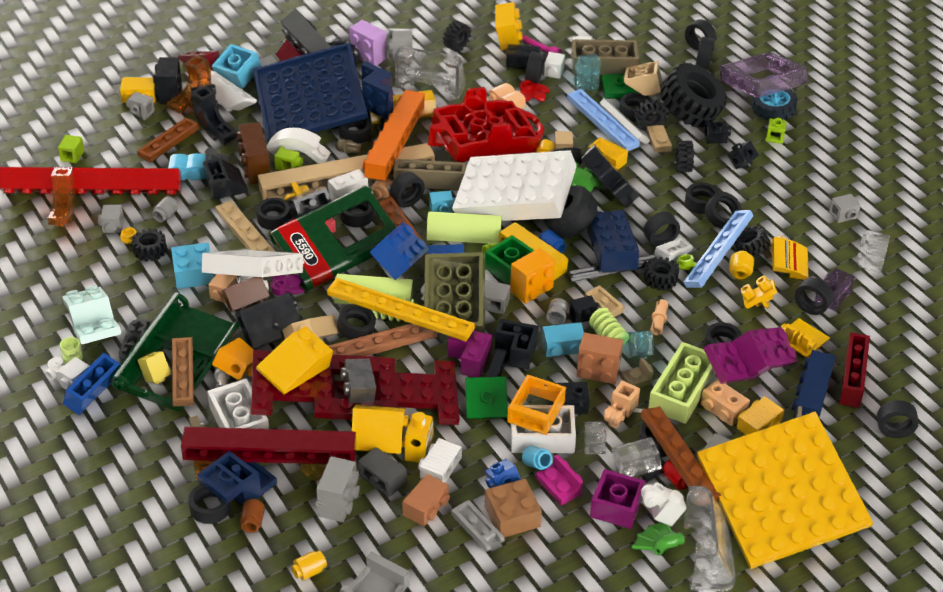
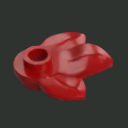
M529 80L522 81L519 85L520 93L526 98L525 102L530 101L531 98L544 102L545 94L550 92L547 86L533 83Z

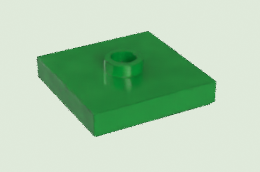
M601 74L605 99L621 98L625 94L638 93V91L624 83L625 74Z
M506 377L465 378L467 419L508 418Z

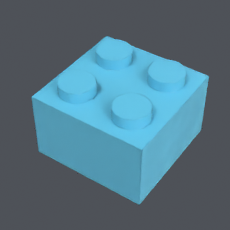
M230 44L214 62L212 68L219 75L243 89L253 78V69L262 65L257 52Z
M209 242L171 247L177 289L208 285L211 282L214 274L202 273V253L210 252Z

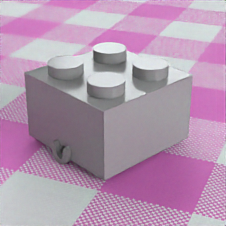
M330 457L317 487L315 506L318 507L319 517L344 523L346 515H350L353 507L352 501L358 497L360 488L357 485L359 472L356 471V462Z

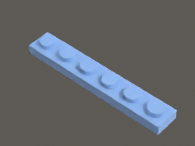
M582 89L567 94V100L619 147L630 151L640 146V141Z
M751 210L734 212L684 280L686 288H702L752 219L753 214Z

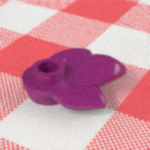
M290 274L288 276L278 275L272 277L270 288L274 295L281 296L289 292L290 294L304 292V289L299 286L302 283V279L298 275Z

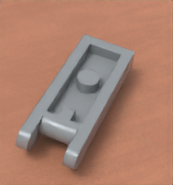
M470 500L451 510V516L484 551L487 552L491 549L488 542L494 538L499 543L505 541L504 536Z

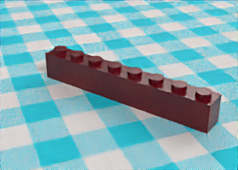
M184 427L181 442L183 460L216 461L225 453L231 451L244 462L328 464L330 457L355 462L357 447L356 432L326 430Z

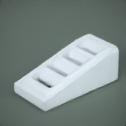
M679 238L657 246L654 255L657 260L659 257H663L664 260L667 257L669 261L674 260L675 262L679 256L692 251L693 246Z

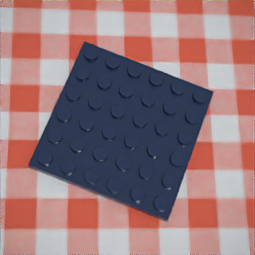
M350 42L253 69L268 143L277 132L286 128H301L315 133L369 118Z

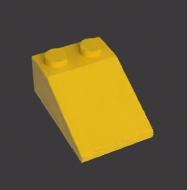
M304 326L290 334L257 365L256 369L281 393L286 394L329 368L333 350L310 329Z

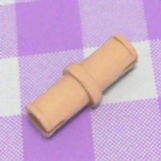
M664 299L656 302L655 312L652 313L651 317L653 321L650 332L656 336L663 333V326L667 321L668 302Z

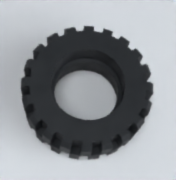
M679 64L674 67L661 84L660 94L665 108H668L669 113L673 114L677 120L683 121L686 125L690 124L692 127H705L706 120L713 122L727 104V94L720 80L716 79L715 75L708 72L706 68H701L697 64Z

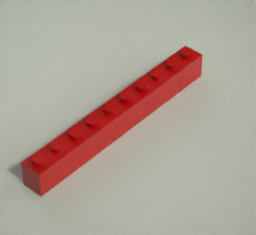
M0 167V190L3 191V194H14V191H19L21 194L27 195L32 194V192H39V194L49 195L50 192H57L60 195H68V192H75L77 195H86V192H93L94 195H104V192H111L112 195H122V192H129L130 195H140V192H147V195L165 193V195L174 196L176 193H181L182 171L179 168Z

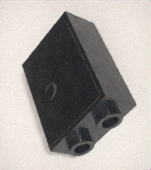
M290 292L243 309L235 314L246 343L253 349L285 338L282 330L292 323L303 320V317L297 312L296 300L293 296L291 297Z

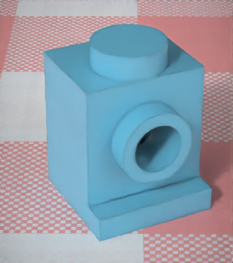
M451 191L430 192V211L453 213L452 207L456 198H452Z

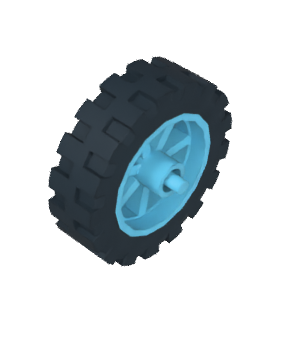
M768 85L755 91L752 98V109L754 114L756 113L758 117H763L765 120L775 118L789 119L797 111L798 97H796L795 92L793 93V90L786 89L784 86Z

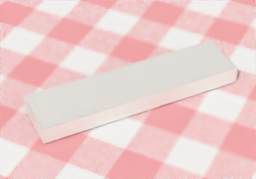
M604 98L602 99L601 105L632 135L645 145L651 141L613 104Z

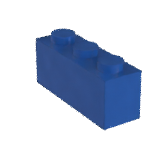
M103 353L66 389L63 405L80 415L111 384L110 379L120 366V363Z

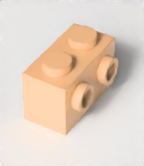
M717 379L702 391L700 405L722 421L733 426L738 422L737 417L739 413L749 408L750 400L727 384H720Z

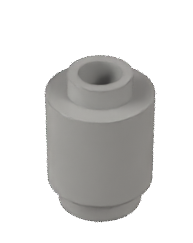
M164 197L153 208V218L158 222L167 221L178 210L176 200L172 197Z

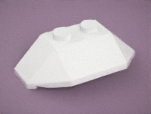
M206 69L202 70L203 79H210L211 83L215 84L216 100L218 104L222 105L224 110L230 112L232 110L240 111L257 102V99L217 72Z

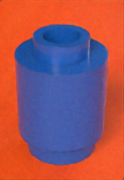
M549 229L540 234L539 239L551 245L561 254L566 249L564 240Z

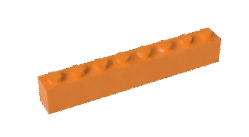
M405 90L403 95L399 97L398 104H395L393 113L389 114V119L384 123L383 130L379 132L378 139L374 141L372 150H369L367 159L363 161L362 169L365 170L366 178L386 181L395 164V159L401 153L425 108V93Z

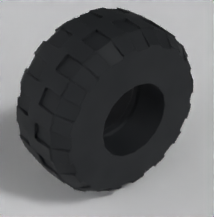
M571 186L562 217L543 219L545 225L562 238L576 236L590 226L595 219L597 201L585 187Z

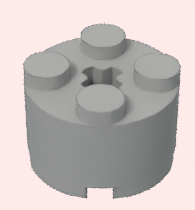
M389 29V51H393L390 52V61H413L412 29Z

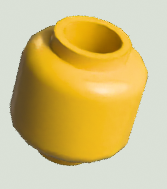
M738 251L732 254L729 262V272L736 279H745L751 276L754 268L753 256L746 251Z

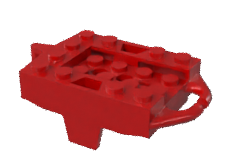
M485 87L469 88L461 104L434 108L428 145L443 146L456 162L469 161L470 157L536 153L545 129L534 114L518 108L513 101H487ZM528 119L531 120V121L533 122V124L536 125V128H537L536 131H534V130L532 129L533 126H532L531 123L528 121Z

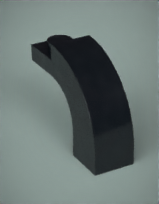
M205 85L192 91L193 107L206 133L214 141L220 140L223 144L236 139L237 131L224 121L218 111L215 93Z

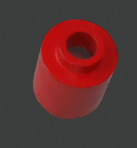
M670 460L667 461L662 468L664 476L678 490L689 488Z

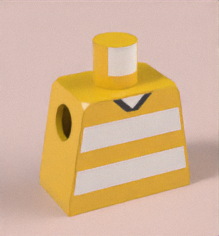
M416 412L411 415L405 437V461L419 463L422 458H426L428 455V450L434 436L432 416L425 415L422 412ZM417 440L420 441V446H415V444H417Z

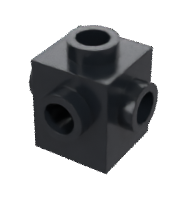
M751 141L734 145L732 151L727 154L735 169L741 167L745 169L753 164L752 161L759 155Z

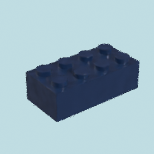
M620 210L612 212L597 211L595 219L587 227V233L600 271L638 269L639 248L625 212Z

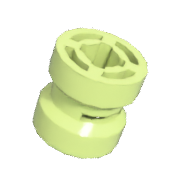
M68 337L60 342V350L65 364L75 357L80 360L83 359L80 341L77 338Z

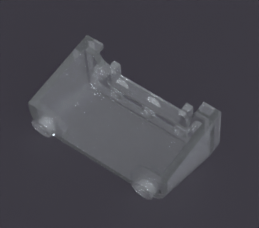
M403 46L395 54V88L404 89L405 84L410 83L411 86H414L416 81L445 86V92L450 91L451 98L459 99L466 83L462 59L457 55Z
M689 486L686 501L687 509L683 519L684 528H689L690 526L696 531V537H707V539H702L696 544V558L693 574L690 577V589L693 591H729L734 587L736 579L729 523L708 488Z

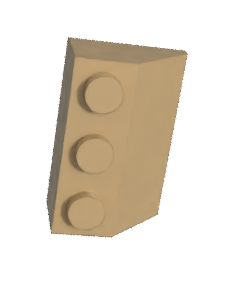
M654 61L626 67L624 83L644 96H657L660 93L662 84L659 62Z

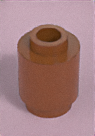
M250 499L244 502L240 518L241 528L244 531L254 533L262 526L265 510L262 502L257 499Z

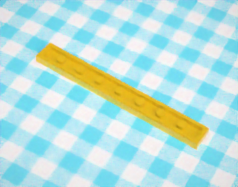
M337 277L327 289L329 296L463 341H467L475 329V323Z

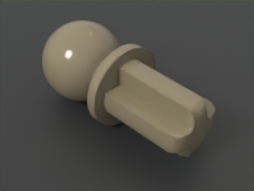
M339 139L335 145L338 151L347 154L352 152L359 153L361 151V145L353 143L352 140Z

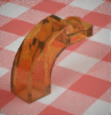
M199 55L194 56L185 63L188 72L187 85L179 95L167 103L169 109L178 114L185 111L188 107L193 109L190 81L211 80L209 62Z
M54 168L51 175L53 205L48 217L49 225L64 226L72 223L74 214L73 168Z

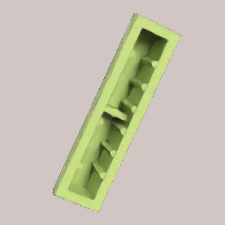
M428 212L427 240L484 244L499 243L502 216Z
M337 274L336 276L337 278L399 297L400 299L406 298L409 302L413 297L412 279L397 278L394 280V278ZM334 297V303L353 304Z

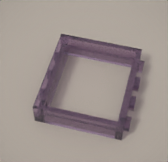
M767 52L721 65L720 76L721 82L759 98L774 92L807 84L808 67ZM763 70L776 73V75L762 79L749 76V74Z

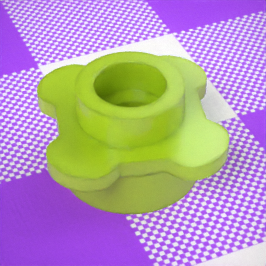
M690 254L681 255L676 261L681 270H690L697 264Z

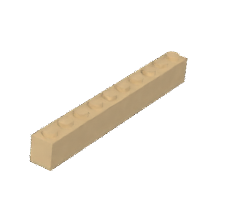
M428 143L404 147L397 159L435 161V155ZM368 154L258 175V184L263 200L273 197L285 198L287 194L293 193L291 187L293 182H296L298 187L307 185L309 191L317 187H326L328 190V180L357 169H360L365 174L362 165L364 159H367ZM394 166L387 178L394 177ZM368 178V182L377 180Z

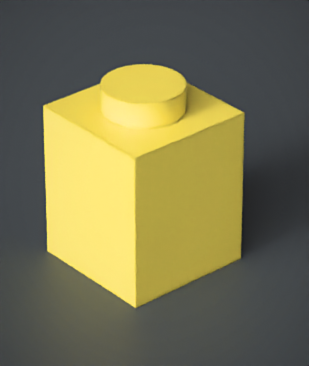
M152 352L137 359L146 382L158 384L165 381V377L171 375L163 352Z

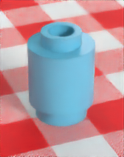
M528 446L523 451L522 460L526 466L543 470L551 465L552 455L547 449Z

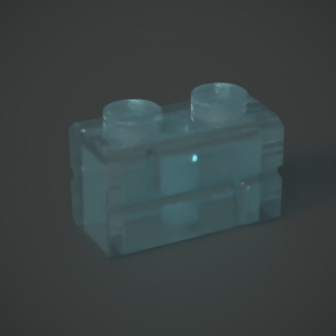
M597 54L579 56L578 63H575L577 76L574 77V84L584 92L599 89L601 61Z

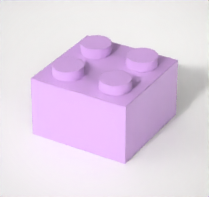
M364 20L349 28L350 43L358 49L359 60L376 66L387 59L386 31Z

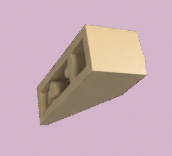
M334 315L295 322L282 330L285 339L304 326L320 339L340 333Z

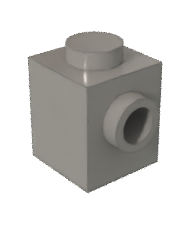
M852 194L832 198L829 212L838 223L856 219L860 210V204Z
M122 204L103 205L102 214L98 216V224L102 226L103 233H121L124 221Z

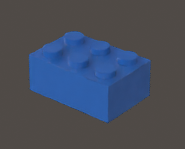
M403 222L377 244L370 253L396 280L429 249L426 247V243L414 234L413 229Z

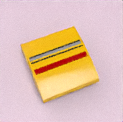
M774 237L772 240L773 271L789 273V278L802 280L808 278V248L788 239Z

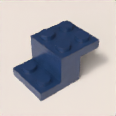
M365 61L361 64L362 94L366 109L388 120L389 114L393 113L392 73Z
M231 451L225 453L197 474V481L226 504L234 499L243 506L245 501L258 499L277 484V478L257 462H244Z

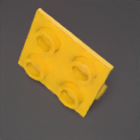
M799 318L791 325L784 323L781 326L787 334L791 347L804 357H809L812 350L816 351L830 339L829 336Z

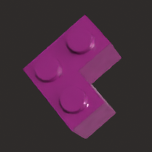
M473 331L467 341L449 336L448 356L461 359V374L474 378L481 377L492 352V335Z

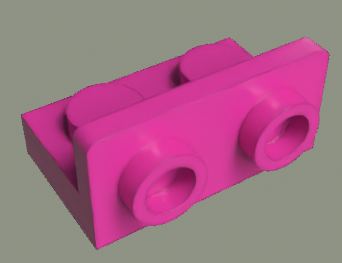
M558 454L553 457L552 465L536 472L538 482L561 506L582 495L583 480L581 476L575 473L570 468L568 462L563 460Z

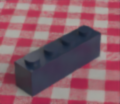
M812 350L810 358L806 357L803 368L807 370H802L799 381L803 384H798L795 395L799 396V398H794L791 410H795L793 419L796 417L798 406L802 407V416L816 411L820 418L836 356Z

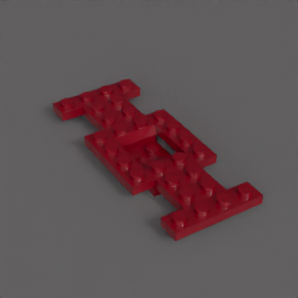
M253 350L251 415L272 416L273 401L313 403L314 418L352 420L355 405L392 408L437 409L438 424L459 425L460 417L454 361L434 360V374L401 373L395 371V358L332 354L329 368L288 393L283 394L256 369L257 365L272 351ZM370 358L376 385L374 403L349 404L348 395H344L345 381L334 380V375H341V368H344L345 359Z

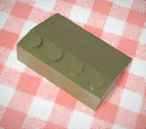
M483 252L425 254L424 307L475 323L473 331L485 333V258Z

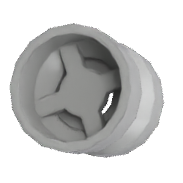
M560 298L551 300L546 315L547 321L553 325L563 324L569 307L568 303Z

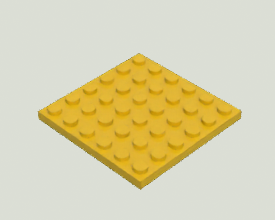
M816 411L697 453V457L709 480L714 485L715 490L721 494L719 496V504L750 569L873 525V521Z

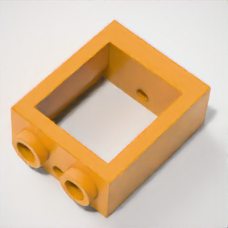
M527 375L508 407L507 422L547 435L565 402L566 387ZM531 394L553 401L554 404L549 413L545 414L524 407L523 404L528 395Z

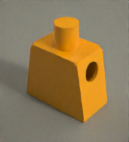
M239 337L219 348L212 365L237 380H242L249 375L252 377L254 349Z

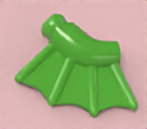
M660 522L653 525L649 524L644 532L638 533V539L631 547L633 549L653 550L656 555H662L666 549L684 544L685 538L683 533L679 532L676 534L669 525Z

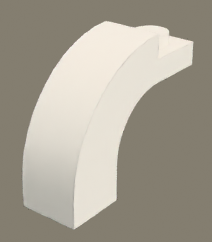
M301 128L280 130L270 139L266 146L267 150L273 155L277 153L281 146L288 150L303 152L318 164L326 162L331 153L319 143L321 137Z

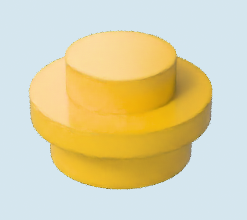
M132 227L124 228L121 231L120 240L123 243L132 244L133 236L136 235L137 231Z

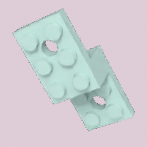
M92 285L86 287L85 291L78 292V290H73L62 296L63 302L70 314L74 333L81 344L121 334L120 326L113 318L109 298L101 287Z

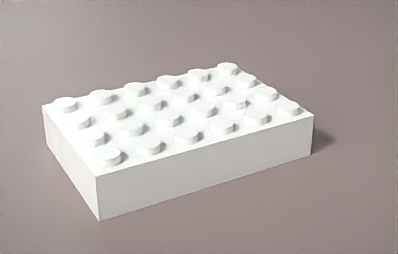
M571 150L470 157L452 207L454 213L502 216L501 221L561 218L577 167Z

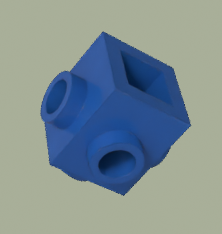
M508 459L496 462L489 469L485 470L488 478L485 481L489 488L521 480L516 466Z

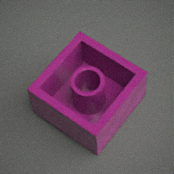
M604 469L591 500L590 517L632 529L643 500L641 490L645 486L646 481Z

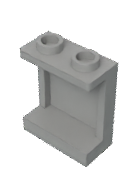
M371 551L366 557L367 566L348 588L343 586L340 592H404L409 586V571Z

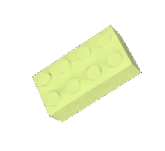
M684 342L681 343L650 392L648 409L661 407L667 417L684 424L687 423L702 397V391L709 386L715 376V371L703 349Z

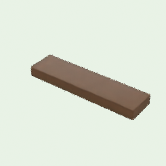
M192 337L172 338L173 407L194 405Z

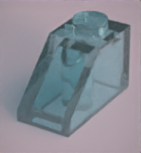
M653 331L627 332L629 334L628 346L631 356H637V360H640L641 358L649 359L648 355H654Z

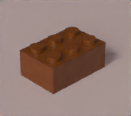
M260 122L239 125L240 132H237V139L239 143V156L241 157L242 167H244V177L248 178L250 185L258 184V175L270 173L269 155Z

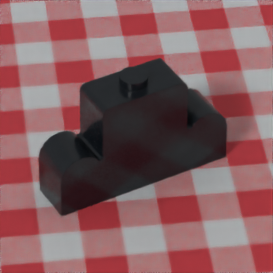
M595 144L581 156V159L598 179L626 207L640 196Z

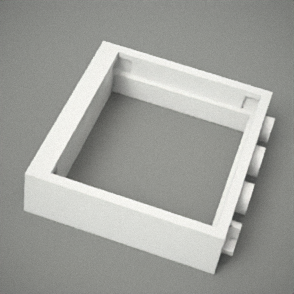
M246 249L202 253V273L251 277L303 273L304 260L302 253Z

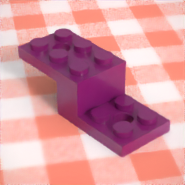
M782 327L749 330L732 342L709 344L703 348L720 384L753 380L772 368L792 366L799 362L796 352L791 347L787 334Z

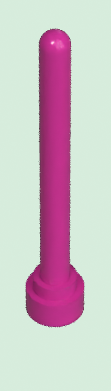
M522 34V42L540 47V50L546 52L547 55L549 52L562 54L560 48L556 46L548 47Z

